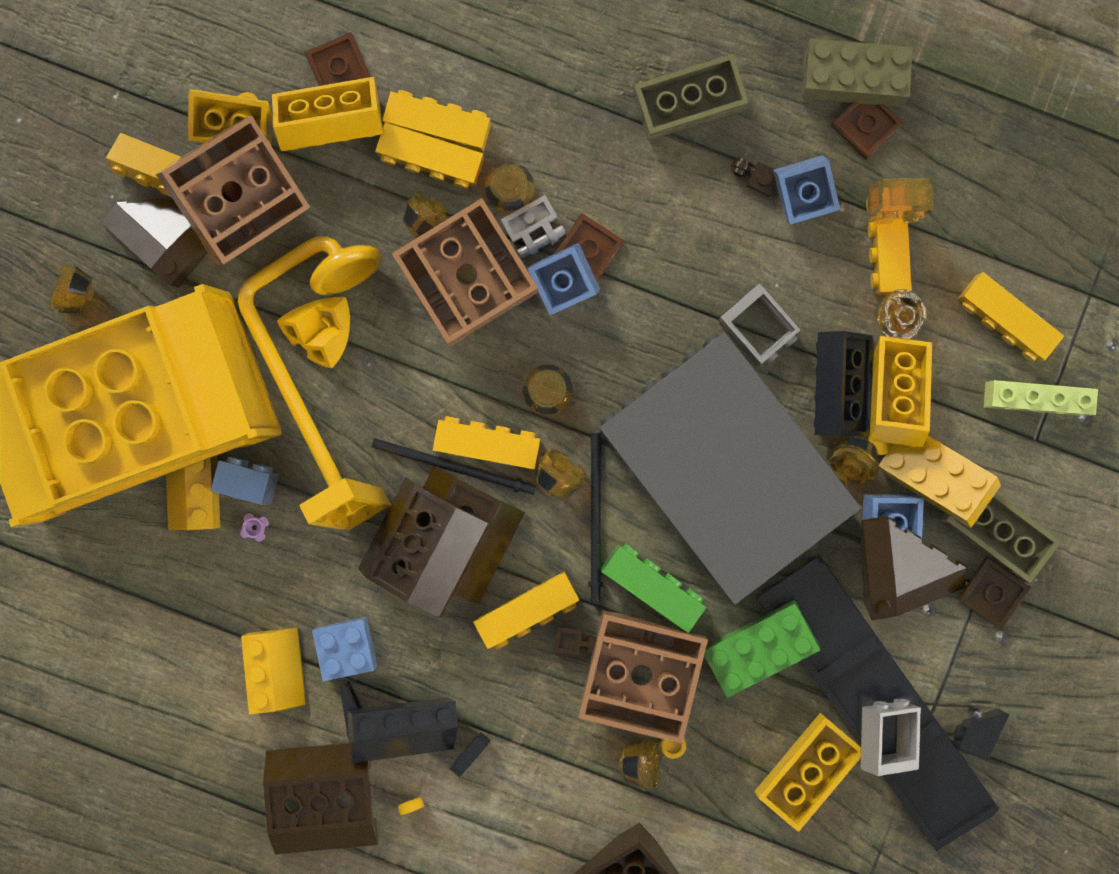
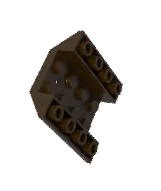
M433 466L423 487L459 509L464 505L471 506L475 516L490 523L454 592L456 596L479 604L525 512ZM428 513L421 517L420 523L422 527H426L430 523ZM403 560L397 563V565H399L403 569L406 568V564Z
M405 477L358 569L365 578L405 602L433 615L442 617L490 523L470 512L459 509L427 491V488ZM428 513L430 523L428 526L422 527L420 523L421 517ZM403 560L406 564L405 571L398 574L396 565L399 561Z
M349 743L267 750L263 787L267 832L275 855L378 845L376 818H373L369 777L371 761L351 763ZM345 793L351 797L352 802L350 806L343 807L338 803V796ZM290 798L297 800L299 810L295 812L289 811L286 808V800Z

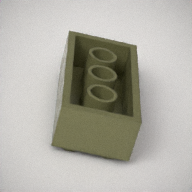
M809 39L804 50L801 99L844 103L859 102L858 104H884L892 107H903L910 97L913 47Z
M734 54L635 84L633 89V95L648 141L744 111L749 104Z
M995 493L972 528L946 512L939 518L945 525L1005 570L1026 583L1033 581L1061 543L1059 539L998 493Z

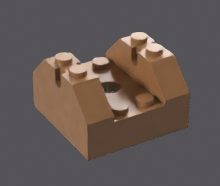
M252 115L212 137L155 174L169 196L173 198L216 265H224L310 208ZM228 181L236 182L241 188V197L235 202H229L222 196V186Z
M482 198L392 253L450 347L538 293L537 285ZM463 265H471L477 271L476 280L471 284L464 285L457 280V270Z
M603 611L578 710V718L683 744L708 639L704 635L692 631L687 633L680 627L660 622L655 623L628 614ZM638 665H646L652 672L651 680L645 685H638L631 678L632 670Z

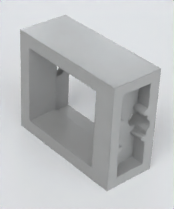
M760 283L718 319L758 366L763 362L766 365L770 364L779 356L776 351L783 345L786 349L798 339L795 334L800 331L797 325ZM757 299L764 304L787 331L786 334L761 355L731 322Z
M894 699V703L878 701L874 702L873 706L862 707L861 770L876 776L919 769L921 707L910 704V701L907 699ZM897 715L896 753L882 755L883 717Z

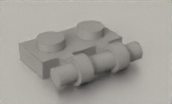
M546 195L501 219V223L513 243L523 239L525 246L517 249L521 258L529 254L535 255L538 253V249L549 243L553 245L559 241L558 238L566 234L562 225L552 229L550 223L558 219ZM543 228L545 234L533 241L529 234Z

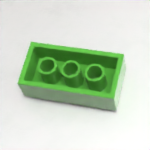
M627 543L623 547L618 544L601 567L602 573L689 633L707 608L702 603L704 598L690 588L684 591L680 588L682 583L669 573L666 576L660 574L661 568L648 558L643 562L638 558L640 553Z
M792 600L706 645L704 656L728 698L820 651V646L796 601Z

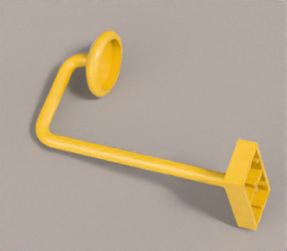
M316 236L251 275L239 290L238 306L329 487L299 506L308 524L350 531L390 507L391 503L382 487L347 478L342 479L253 302L256 291L320 251L328 253L329 256L314 270L310 279V286L315 293L321 295L338 294L359 285L372 276L381 264L382 255L375 247L355 245L342 248L336 240L330 237Z

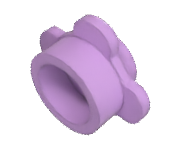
M251 513L246 514L243 518L244 523L240 530V535L243 538H255L258 542L265 539V527L269 524L266 517H254ZM253 525H256V530L252 529Z

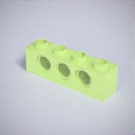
M994 380L985 382L984 408L1091 416L1096 415L1098 389Z

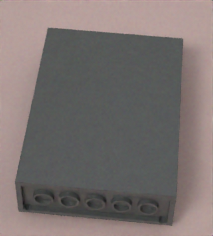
M724 332L720 336L715 333L709 337L702 345L704 348L698 352L695 348L688 353L682 360L684 364L680 367L674 364L662 375L663 380L659 383L653 380L641 391L643 395L638 399L632 396L621 405L622 411L617 415L611 412L600 421L602 426L599 427V431L727 599L736 605L859 511L861 507Z

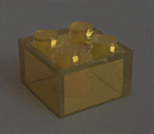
M932 178L879 179L867 190L869 220H876L877 224L893 223V220L902 219L903 223H917L919 219L925 218V215L933 210Z

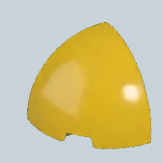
M330 297L312 301L286 313L277 320V323L293 346L300 344L307 350L308 359L321 366L333 368L342 356L349 337L350 312L346 297Z

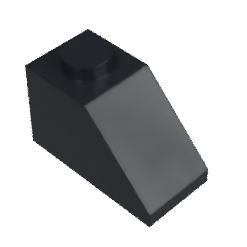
M997 708L964 719L962 724L957 725L953 732L954 745L988 761L1010 714Z

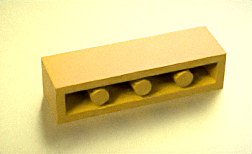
M398 90V93L390 91L382 120L383 123L386 122L476 152H484L491 127V121L487 114L477 110H472V113L462 111V107L455 104L443 106L437 104V100L429 97H423L422 100L413 97V94L403 90Z
M386 122L384 123L383 134L380 135L375 151L378 157L381 158L380 161L385 164L395 166V163L405 165L406 170L417 174L421 170L430 173L429 177L438 181H444V178L454 181L453 184L463 189H468L469 186L475 188L484 161L483 153Z
M122 133L119 134L106 157L111 171L115 175L125 178V176L132 178L144 187L152 186L157 188L167 196L169 194L155 174L181 158L178 155Z
M906 188L875 189L866 200L867 212H871V222L868 223V236L872 238L873 248L869 250L870 263L874 264V273H871L870 278L871 288L875 289V295L901 294L904 291L910 292L912 289Z
M984 272L977 274L957 298L962 303L961 307L970 314H977L982 318L981 322L983 325L991 330L996 329L1002 334L1001 338L1011 346L1016 345L1023 351L1021 354L1031 362L1045 361L1064 337V335Z
M445 416V421L438 420L433 451L535 469L541 439L535 438L536 433L521 430V434L517 435L510 433L511 428L496 426L495 430L485 429V423L471 421L470 426L460 424L459 418Z
M564 571L474 619L473 623L487 649L494 647L495 650H498L509 643L508 638L514 635L520 638L531 632L530 627L539 622L542 626L554 619L553 614L561 610L563 614L577 607L576 602L579 601V597Z

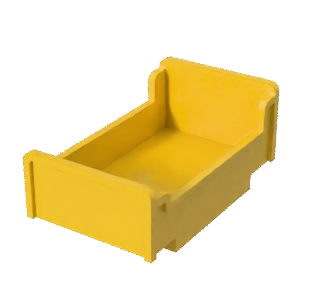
M201 284L194 287L195 292L156 307L146 306L0 362V484L12 515V519H9L11 527L42 523L65 514L69 510L238 447L252 446L281 435L277 416L233 296L229 292Z

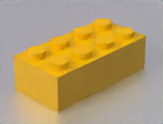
M374 77L272 94L273 128L281 151L297 150L299 148L321 146L328 143L383 134L380 100Z
M880 336L874 351L870 440L923 447L930 432L932 342Z
M927 436L923 447L893 444L879 464L883 474L972 528L1001 486L997 476L930 436Z
M819 713L754 792L763 803L799 832L861 758V747L823 714Z

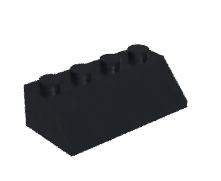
M848 331L818 332V341L816 343L814 435L869 437L873 335Z
M447 697L347 710L351 763L453 750L458 728L456 701Z

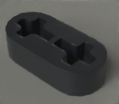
M480 732L449 769L456 776L460 777L483 752L491 740Z

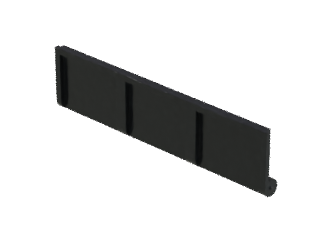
M819 554L810 557L801 568L757 597L767 613L792 600L796 601L820 646V651L801 661L860 744L862 737V707L873 706V703L878 701L894 703V699H907L910 701V704L921 707L919 769L883 776L936 851L964 835L999 811L998 805ZM897 715L884 716L882 755L896 753Z

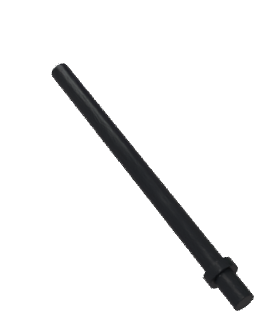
M591 433V581H588V587H591L590 602H601V587H603V581H601V433Z
M374 438L371 448L514 489L513 492L515 493L521 491L534 495L536 485L523 482L522 478L519 477L517 479L509 478Z

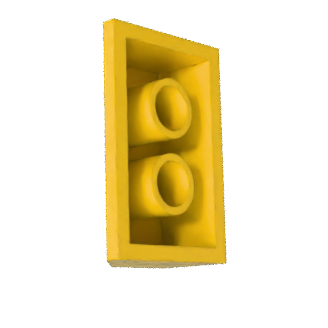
M190 89L188 141L205 143L227 128L252 115L271 145L273 116L269 103L263 100Z
M217 456L166 474L168 530L220 528L219 493L210 491L218 465Z
M299 628L251 632L241 636L249 714L275 712L306 705Z

